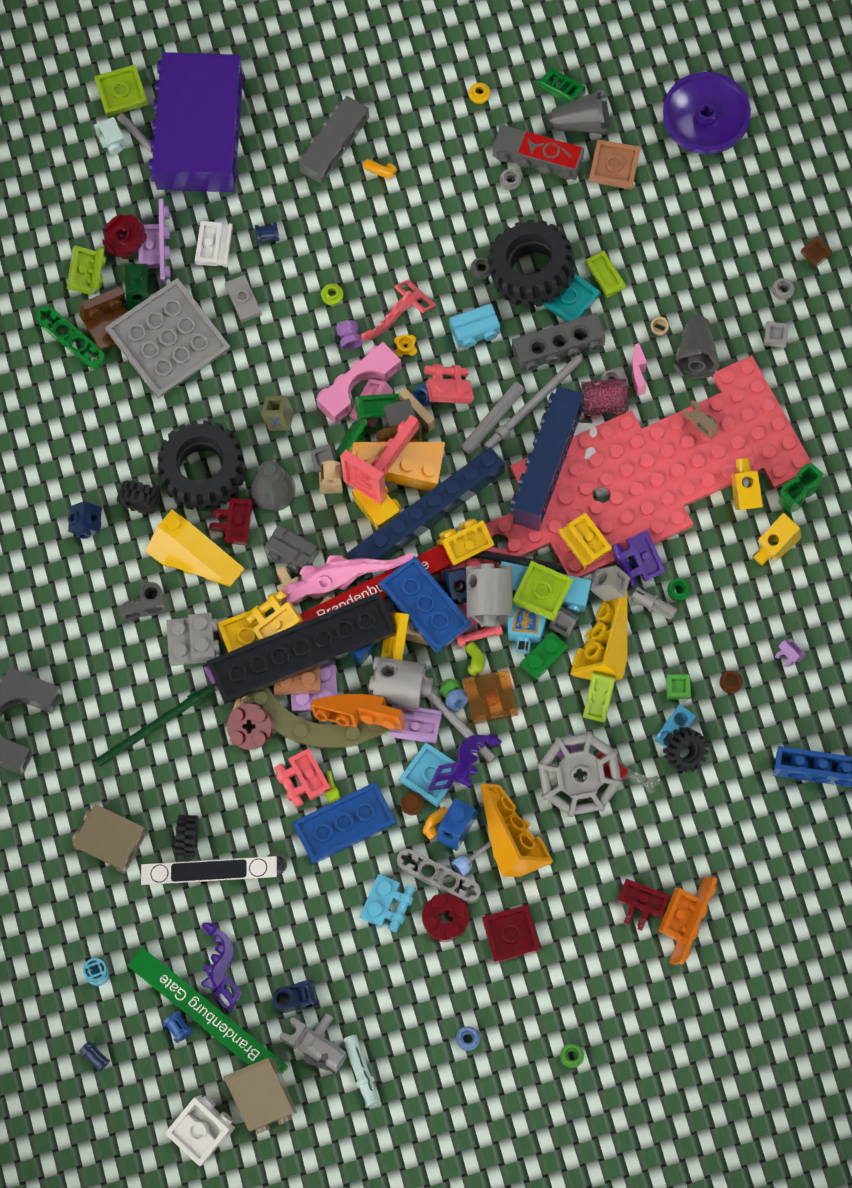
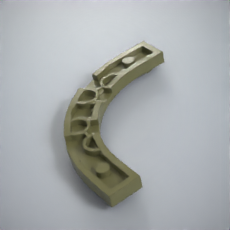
M269 687L247 695L250 703L263 706L271 714L275 732L293 742L319 749L348 748L389 733V729L384 726L366 724L363 721H360L357 728L339 724H318L304 720L283 707L274 697Z

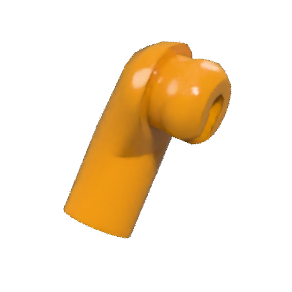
M366 159L363 164L365 170L387 179L394 177V173L397 171L396 166L392 163H388L385 167L375 161Z
M445 806L430 814L423 827L424 836H427L430 840L437 837L438 830L435 827L442 821L448 811Z

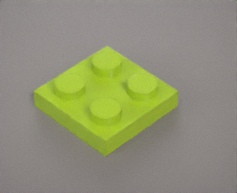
M136 65L94 76L106 117L148 105Z
M531 561L513 597V604L555 621L573 583V578Z

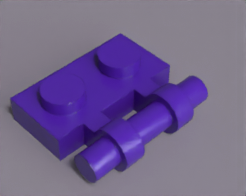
M648 530L625 539L629 547L625 550L622 549L620 542L612 545L615 561L619 562L622 571L630 577L628 584L630 588L638 585L635 576L641 574L643 581H648L666 572ZM633 556L637 567L631 569L627 557Z

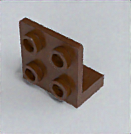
M121 286L81 302L79 316L99 350L116 345L106 332L105 327L127 313L123 305L125 292Z

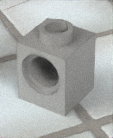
M616 565L595 570L590 590L603 601L625 597L630 577Z

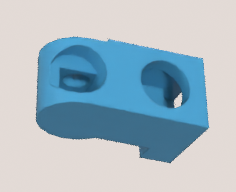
M679 704L663 725L664 727L657 735L655 741L667 748L664 745V741L669 742L670 740L667 736L669 734L674 735L673 730H679V727L691 728L696 722V715Z

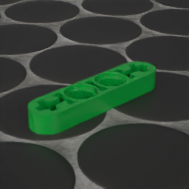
M44 306L38 309L36 313L38 324L89 368L99 369L104 365V353L102 350H99L94 342L52 307ZM44 314L46 316L50 315L51 320L54 322L53 326L48 319L43 320L42 316ZM61 326H66L69 331L66 335L62 336L56 333L57 329ZM76 340H83L85 342L81 349H75L72 346ZM89 350L93 356L98 355L99 360L96 361L94 359L91 361V357L87 353V351Z

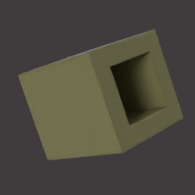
M266 396L261 415L269 431L290 430L294 411L287 396Z

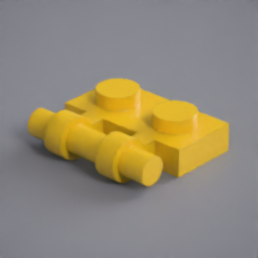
M282 589L276 594L272 593L269 595L267 601L260 606H255L251 609L252 612L246 616L250 624L256 620L259 622L253 628L259 640L298 625L303 621L291 602H286L284 605L281 604V601L287 597ZM273 608L275 612L266 618L265 613Z

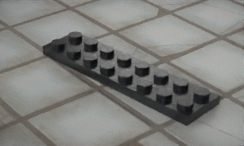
M378 592L207 661V664L224 704H227L396 636V630Z

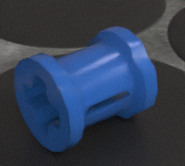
M180 1011L173 1013L162 1023L164 1027L169 1028L175 1037V1043L185 1040L193 1033V1029L191 1027L188 1028L181 1018L182 1014Z

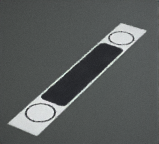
M277 856L141 864V885L277 877Z

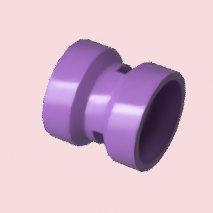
M345 321L336 327L337 335L341 337V348L345 351L354 350L363 344L361 335L357 332L359 328L356 321Z

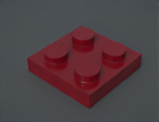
M528 905L482 917L495 964L541 951Z

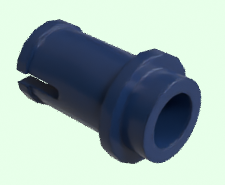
M88 1041L79 1050L82 1053L81 1057H86L100 1072L109 1064L110 1060L95 1047L96 1043Z

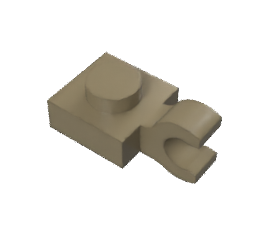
M692 400L690 406L695 411L688 412L684 408L682 414L686 419L691 420L694 426L711 440L717 434V422L712 416H706L702 411L700 412L699 404Z

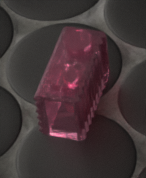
M626 379L581 382V391L584 394L583 414L598 416L601 413L610 412L611 414L618 415L628 411Z

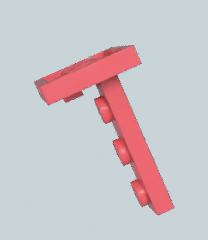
M410 415L407 421L403 420L398 426V433L394 439L390 438L387 441L384 453L381 457L378 455L372 465L345 449L340 456L344 482L382 505L386 499L384 476L419 429L418 419Z

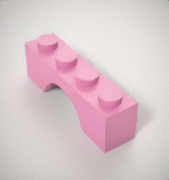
M384 342L379 346H373L368 351L367 356L362 360L355 361L346 374H340L332 386L324 388L319 392L316 398L317 407L335 425L338 424L352 411L350 394L353 388L358 383L369 380V378L387 382L402 369L401 359Z

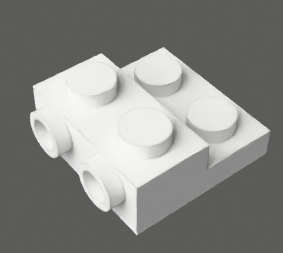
M201 1095L192 1099L165 1132L199 1166L206 1162L215 1149L221 1146L235 1129L231 1124L233 1119L225 1112L220 1114L214 1108L215 1102L210 1097H202Z

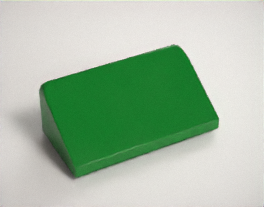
M366 419L356 420L350 426L335 452L338 462L341 463L340 456L345 449L348 451L353 442H361L368 431Z

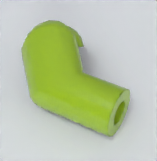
M471 642L465 647V650L472 657L471 665L468 666L467 670L472 676H477L484 670L486 658L478 646Z

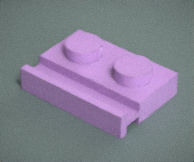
M396 706V709L403 711L406 725L403 731L392 729L390 737L437 743L442 711Z

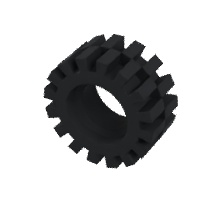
M126 480L121 483L116 501L121 506H124V508H130L131 511L136 510L138 513L153 514L156 512L161 494L156 488H150L148 484L143 485L142 482L136 483V481L130 482Z
M679 727V730L674 729V735L669 734L667 736L670 739L669 742L664 741V745L667 746V748H663V753L667 754L664 758L668 761L669 765L681 771L689 772L690 770L693 772L696 770L695 766L698 768L702 766L700 761L705 762L707 759L703 757L704 754L708 755L709 752L705 749L709 747L708 743L705 742L707 739L701 733L688 727ZM690 741L691 750L687 756L682 758L680 756L681 748L686 742Z
M179 814L175 834L176 857H196L199 834V818L197 815Z

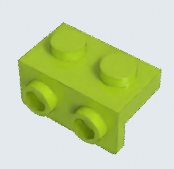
M76 245L72 248L66 289L92 295L97 289L101 288L103 277L100 276L101 269L104 268L106 256H103L104 248L100 247L97 251Z

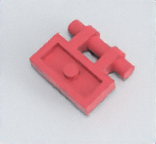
M442 364L425 366L424 373L433 377L428 378L426 382L430 402L472 403L474 396L470 380L461 379V376L467 377L469 375L468 368H461L460 365L443 367ZM443 375L451 376V379H443Z
M309 748L288 759L291 768L285 770L283 764H278L274 767L277 773L276 778L287 791L286 796L289 801L293 802L295 808H299L304 804L300 797L301 795L306 793L311 801L331 789ZM295 775L301 783L296 788L291 781V778Z

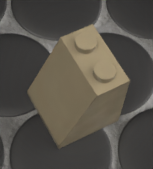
M266 1058L223 1076L248 1131H256L257 1134L269 1130V1125L278 1121L279 1125L293 1120L291 1115L297 1113L276 1059Z

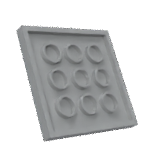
M178 278L105 327L106 332L158 399L230 350V345Z

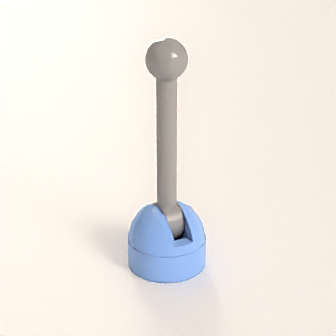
M491 841L469 858L460 856L453 860L451 864L455 871L462 876L468 874L472 868L471 861L492 846Z

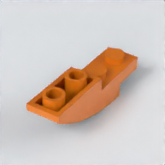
M341 694L315 699L310 704L315 718L321 721L335 722L345 727L357 728L359 722L363 721L366 724H377L387 729L403 731L406 725L403 711L388 707L384 697L366 694Z

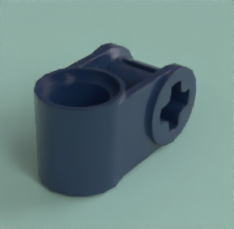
M305 980L294 985L278 988L273 994L275 1010L279 1013H288L318 1006L320 1002L316 999L313 987L315 985L314 980ZM285 995L289 997L290 1002L286 1005H280L277 1002L280 996Z

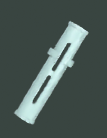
M351 1035L344 1038L342 1041L357 1079L356 1086L360 1088L366 1108L374 1107L381 1102L373 1084L375 1079L370 1075L357 1035Z

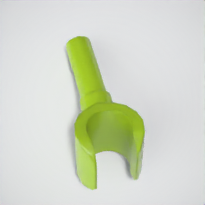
M327 771L326 776L331 789L324 792L329 804L339 800L340 795L334 784L332 772Z

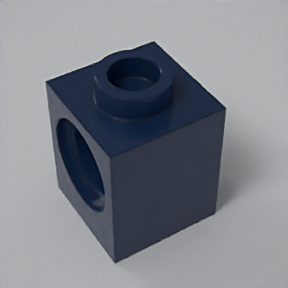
M466 567L442 571L445 592L454 603L465 602ZM461 580L463 583L462 589L456 592L454 584L456 581Z

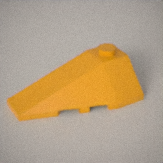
M483 783L480 788L493 856L502 875L521 877L550 865L553 860L544 842L539 836L535 838L528 829L530 826L529 822L526 819L522 820L517 815L515 804L502 787L497 784Z

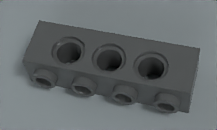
M597 313L512 339V350L520 372L524 370L533 371L546 363L549 365L555 364L565 357L574 358L580 355L581 352L588 350L596 351L605 345V334ZM577 335H583L585 336V339L578 340L575 337ZM562 342L565 345L562 347H557L554 345V343ZM536 348H540L543 350V352L537 354L534 353L533 350Z

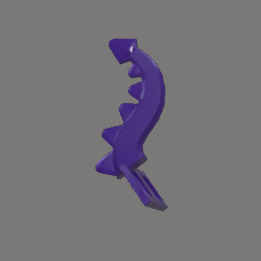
M491 733L489 735H472L463 740L459 745L457 762L439 765L428 787V791L448 789L451 787L454 779L456 783L459 782L470 787L472 782L469 775L478 774V770L472 764L478 761V757L472 754L479 752L477 745L483 748L486 742L492 747L500 745L502 741ZM451 768V772L441 773L443 769ZM448 780L444 785L435 786L437 782Z
M205 922L202 923L204 931L208 936L215 935L213 941L221 944L214 948L219 954H212L210 957L213 964L203 967V970L209 977L203 980L201 985L205 988L213 989V991L217 989L213 997L230 1014L242 994L229 976H225L234 958V948L230 938L217 928V924ZM227 982H228V983L231 985V987L235 990V992H236L235 996H234V995L230 992V990L227 988V986H226V983H227ZM221 993L228 1000L229 1006L220 998Z

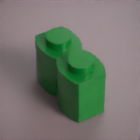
M812 463L806 464L799 470L796 478L789 480L782 487L778 503L789 513L797 511L803 505L805 498L817 492L823 473Z

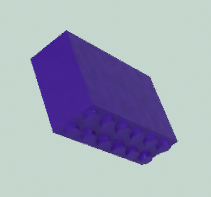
M162 52V58L157 62L159 80H156L155 85L158 99L154 100L156 119L152 121V132L155 133L150 145L151 152H153V159H149L151 181L155 182L156 190L235 193L244 76L241 56L238 54Z

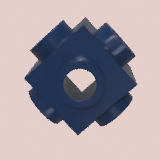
M85 501L70 506L68 532L76 534L81 539H88L90 536L100 533L102 507Z

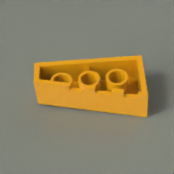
M353 442L348 451L372 465L374 459L378 455L381 457L384 453V447L387 442ZM409 442L384 476L385 481L430 492L437 486L439 481L445 442Z

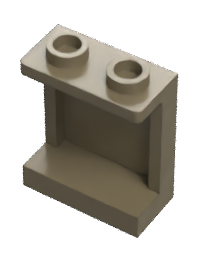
M94 804L92 809L89 808L83 818L85 823L81 830L77 829L72 838L75 850L79 852L81 850L114 866L116 871L125 874L147 835L144 827Z

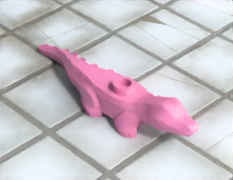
M413 553L390 560L369 558L346 559L342 555H330L324 565L319 567L314 565L303 566L300 570L302 580L297 583H290L282 588L287 597L281 601V604L284 605L286 602H291L292 605H297L306 596L319 599L325 593L337 588L345 590L357 577L366 573L386 571L412 560Z

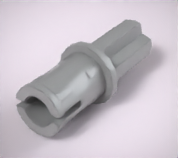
M639 587L636 588L631 598L632 601L648 608L649 612L654 611L667 619H672L677 611L672 605L660 600L658 595L653 596Z

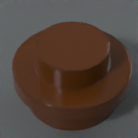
M726 671L721 675L719 684L724 692L733 694L741 689L743 680L736 671Z
M409 792L401 799V809L407 815H417L423 810V798L418 793Z

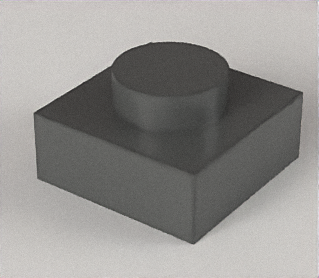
M327 444L310 451L316 473L321 472L322 462L337 461L333 444Z
M561 606L555 621L551 620L549 628L569 638L580 617Z

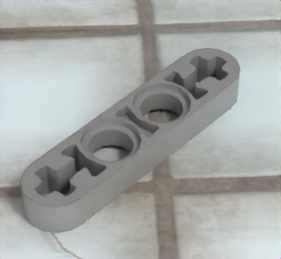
M404 849L398 854L397 864L403 872L446 894L460 898L466 904H474L480 899L481 890L476 882L411 849ZM412 856V862L418 864V861L421 860L422 862L418 866V871H414L416 869L415 865L411 863H408L407 866H405L402 858ZM427 865L434 867L435 874L431 877H425L421 872L423 867ZM445 877H454L456 884L452 888L445 887L442 883ZM460 881L464 882L462 887L466 890H470L471 887L474 888L476 895H471L467 898L466 892L462 889L459 890V893H456Z

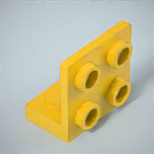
M475 518L460 523V528L457 530L450 528L439 534L440 538L435 540L437 544L444 546L452 565H456L495 545L484 521H476Z

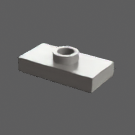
M245 275L224 283L241 323L262 315Z

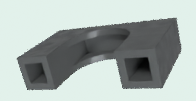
M9 667L7 672H3L0 677V719L6 710L19 704L31 705L53 714L62 696L60 687ZM0 734V767L23 776L33 756L30 749L9 741Z

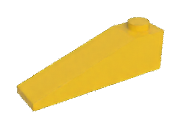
M172 509L157 526L145 551L163 566L177 568L188 574L192 573L205 577L207 580L228 587H232L245 571V568Z
M627 590L625 597L602 602L595 616L597 619L595 626L592 630L588 629L585 635L588 639L583 649L579 648L575 654L571 675L591 680L592 673L597 672L616 677L615 681L623 679L627 663Z

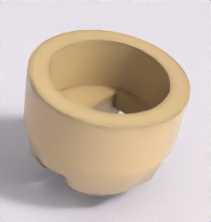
M663 317L654 318L651 322L652 332L658 336L667 333L669 329L668 321ZM655 324H657L661 327H664L665 330H660L658 328H655L654 326Z

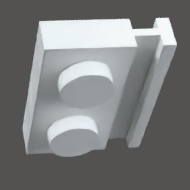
M200 222L195 256L196 265H221L227 267L233 230L232 224Z

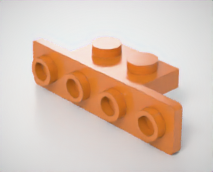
M704 877L696 896L681 888H675L658 930L677 941L669 960L670 964L683 965L689 958L690 947L693 940L698 936V927L707 913L708 902L716 891V882L718 880L716 877Z

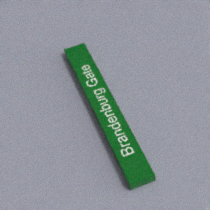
M143 947L127 965L133 972L248 1066L266 1058H273L277 1060L282 1075L288 1069L284 1062Z

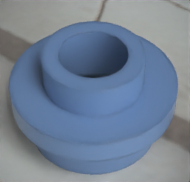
M463 689L452 690L447 695L446 706L454 711L464 708L468 702L466 692Z
M463 1027L457 1032L456 1043L462 1050L471 1051L479 1045L480 1036L473 1027ZM469 1035L473 1040L470 1043H465L463 1038Z

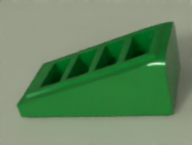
M552 68L538 82V86L564 104L585 95L586 87ZM552 76L555 78L551 84L546 83ZM560 81L561 84L555 88L556 83ZM564 86H567L564 92L561 91Z

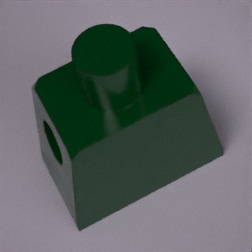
M148 264L125 265V295L128 311L151 296V271ZM136 295L142 296L141 299H135Z

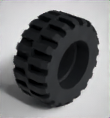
M527 220L526 223H521V221L514 223V227L510 228L508 226L503 230L504 233L502 235H497L495 243L491 244L489 249L488 264L497 292L501 293V297L505 300L510 299L511 304L517 306L521 303L523 307L530 308L531 305L541 307L547 301L550 304L555 301V297L558 296L560 298L565 294L564 289H568L571 286V279L575 276V260L570 241L562 230H558L557 226L554 224L548 226L547 221L539 220V222H534V220ZM541 253L551 258L550 263L543 270L534 274H521L512 269L514 264L527 254Z
M197 420L190 421L191 425L185 426V424L178 426L179 431L175 432L172 430L168 434L169 440H163L161 444L162 451L158 452L157 467L161 483L165 487L167 495L170 498L174 497L175 503L180 506L185 503L186 509L193 510L194 507H198L199 511H206V507L212 506V509L219 508L218 504L221 502L227 504L230 501V495L236 496L239 492L238 486L243 485V474H245L243 451L238 439L234 438L233 433L229 429L224 431L223 425L215 423L213 426L211 421L204 420L203 424H198ZM197 451L214 452L223 461L220 471L212 478L204 481L188 479L181 473L180 467L186 457Z

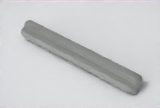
M515 382L464 441L462 449L466 453L471 454L521 396L524 392V387L521 384Z

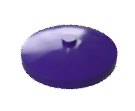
M698 72L683 77L671 87L663 105V122L669 136L682 148L698 154H716L735 146L745 135L751 116L749 99L741 86L731 78L714 72Z

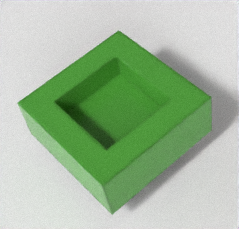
M690 674L667 675V699H690Z

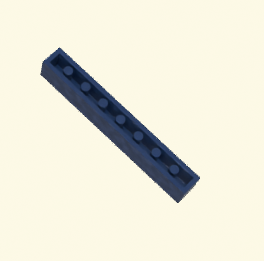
M490 446L347 552V559L369 558L388 560L504 474L505 463ZM366 573V574L361 575V576H360L361 579H363V578H364L365 576H367L369 573Z

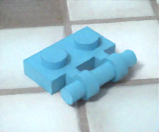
M378 874L360 914V919L382 927L385 919L391 921L388 929L397 932L399 926L403 925L407 907L411 906L413 902L412 896L415 889L411 886H406L404 893H399L397 891L400 887V882ZM393 901H398L399 905L396 911H389Z

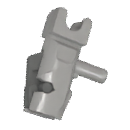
M327 1013L315 1031L309 1029L299 1020L291 1018L290 1022L292 1027L296 1029V1032L293 1035L280 1034L281 1041L304 1053L306 1064L337 1073L347 1058L345 1051L334 1041L330 1042L325 1038L324 1032L333 1020V1017Z

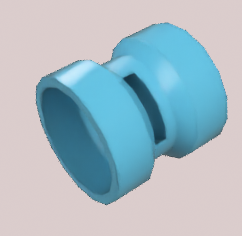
M92 958L84 964L83 974L88 983L92 986H102L107 982L109 970L104 961Z

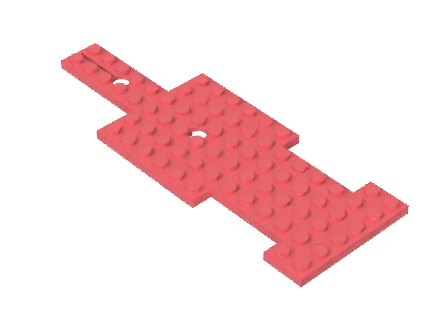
M751 355L716 371L711 377L720 393L698 403L700 412L702 411L706 416H712L717 422V434L711 440L700 432L691 420L686 419L682 411L645 428H641L633 411L630 410L595 426L597 435L594 438L589 435L590 429L584 431L572 439L540 531L514 524L513 515L508 513L485 524L491 538L501 534L508 539L507 547L502 550L490 547L484 551L525 557L551 545L565 574L584 578L594 573L598 568L603 569L616 563L613 557L615 553L612 549L611 552L596 562L589 564L584 569L558 534L559 529H563L567 524L585 512L611 547L620 542L623 550L629 548L625 539L644 530H648L655 545L693 527V522L684 507L731 486V474L737 473L736 459L749 458L751 471H758V473L764 471L773 489L781 487L789 480L796 478L799 470L812 462ZM692 407L686 408L688 412L695 411ZM593 447L596 453L591 455L590 459H586V449ZM527 458L510 465V469L517 482H519L521 474L526 471L527 466L525 464ZM597 488L607 489L610 499L605 503L595 501L592 496L594 490ZM470 557L445 570L468 566L480 567V564H494V568H498L501 563ZM441 571L438 574L444 584L443 572ZM461 580L455 582L454 589L463 585Z

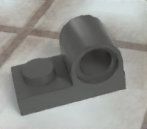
M155 582L145 583L141 587V601L130 600L118 606L122 621L167 612L162 590ZM151 592L157 593L154 599L146 598Z

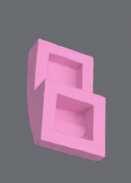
M639 343L634 346L632 359V379L637 396L646 393V382L642 372H645L647 367V361Z

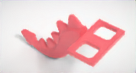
M409 279L395 285L394 288L403 297L394 304L390 313L385 316V320L380 322L377 328L375 327L373 330L362 333V341L374 339L384 333L403 311L411 307V304L422 313L435 308L436 304ZM408 285L414 292H406L401 286ZM423 299L430 306L424 308L417 300Z

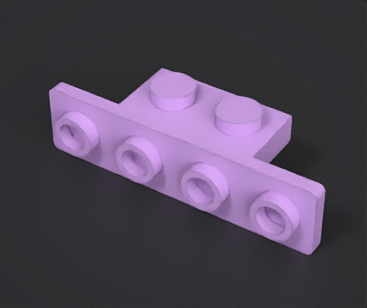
M159 199V224L144 225L147 239L139 248V264H148L149 268H160L161 285L165 287L167 280L170 279V266H166V259H170V248L166 246V239H170L169 226H165V219H169V206H165L164 200Z

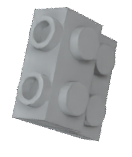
M211 613L188 615V618L166 620L170 666L207 663L208 660L215 658L216 654H220L219 641L214 640V632H218L217 618H212Z

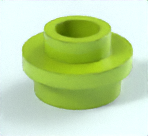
M337 284L326 285L321 291L322 300L328 305H337L343 299L342 288ZM331 291L336 292L334 296L328 295Z

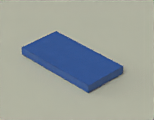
M415 556L379 582V587L401 613L409 614L408 621L436 654L472 627L471 621Z
M376 782L292 822L312 865L397 824Z

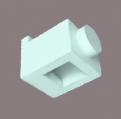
M114 117L94 124L97 138H99L103 148L107 147L110 154H117L126 148L123 135Z

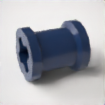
M277 222L260 227L255 225L258 245L264 241H279Z

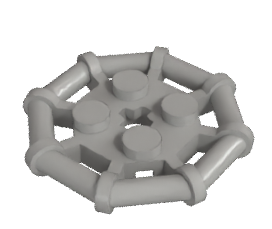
M590 731L579 735L562 738L556 737V741L541 762L537 763L543 800H548L567 813L568 817L594 811H604V807L619 786L623 784L620 776L617 749L611 748L592 735ZM584 743L583 750L568 752L565 747ZM590 745L605 755L600 759L589 752ZM562 750L565 755L559 761V764L557 766L550 765L558 752ZM609 761L611 778L604 776L603 764ZM577 769L586 771V775L583 776L581 781L574 777ZM548 771L556 772L558 785L554 788H551ZM603 783L609 784V786L604 791L602 796L598 799L595 794L598 792L597 790L599 789V787L602 786ZM563 791L571 797L570 804L557 796L556 793ZM592 797L594 800L592 803L576 805L578 799Z

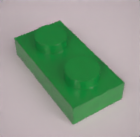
M551 632L520 662V666L537 681L568 650V646Z

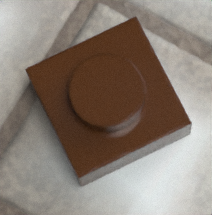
M816 236L801 249L800 253L816 268L832 255V250Z

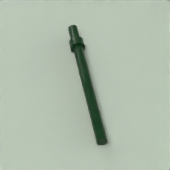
M210 683L198 692H192L187 696L186 700L95 759L99 767L104 765L193 706L195 708L202 703V699L216 691L215 687Z

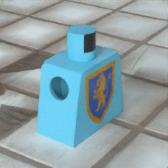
M513 604V617L507 619L508 640L517 642V653L529 654L531 643L539 644L541 642L548 619Z

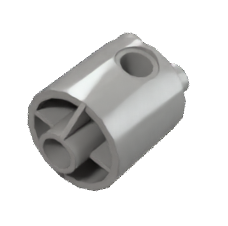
M494 564L466 567L467 618L475 619L481 627H499L508 618L513 617L511 565H500L498 568H494Z
M375 656L373 663L374 675L371 676L369 684L370 695L384 697L388 705L420 709L422 698L426 696L431 697L433 678L426 677V663Z

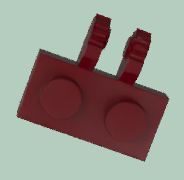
M230 498L229 510L212 509L210 516L217 519H227V523L213 522L209 524V529L215 532H226L225 544L248 545L253 500Z
M626 879L617 900L618 903L629 906L623 924L629 925L631 923L635 909L643 912L637 925L638 930H643L648 915L662 919L670 895Z

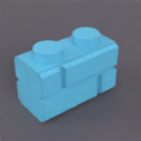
M491 303L449 318V326L458 348L463 346L464 348H470L477 341L483 339L490 341L498 336L497 334H500V324Z

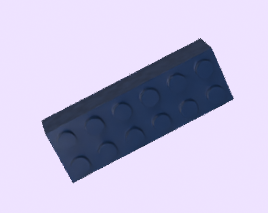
M560 386L557 387L555 393L551 392L547 404L549 406L547 413L544 412L540 422L542 426L540 433H536L533 441V453L528 454L525 464L527 466L526 471L521 474L518 486H520L518 494L514 493L510 506H512L510 514L513 515L514 524L540 531L583 412L584 394Z

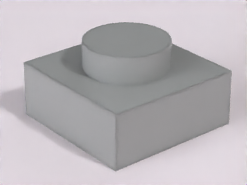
M767 321L764 345L786 348L789 324Z

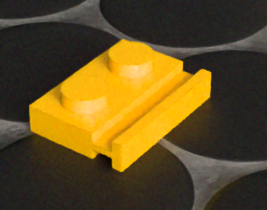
M586 512L567 524L563 529L558 530V534L584 569L589 564L596 562L612 551V547Z
M388 612L396 630V636L383 640L381 657L402 660L409 614Z

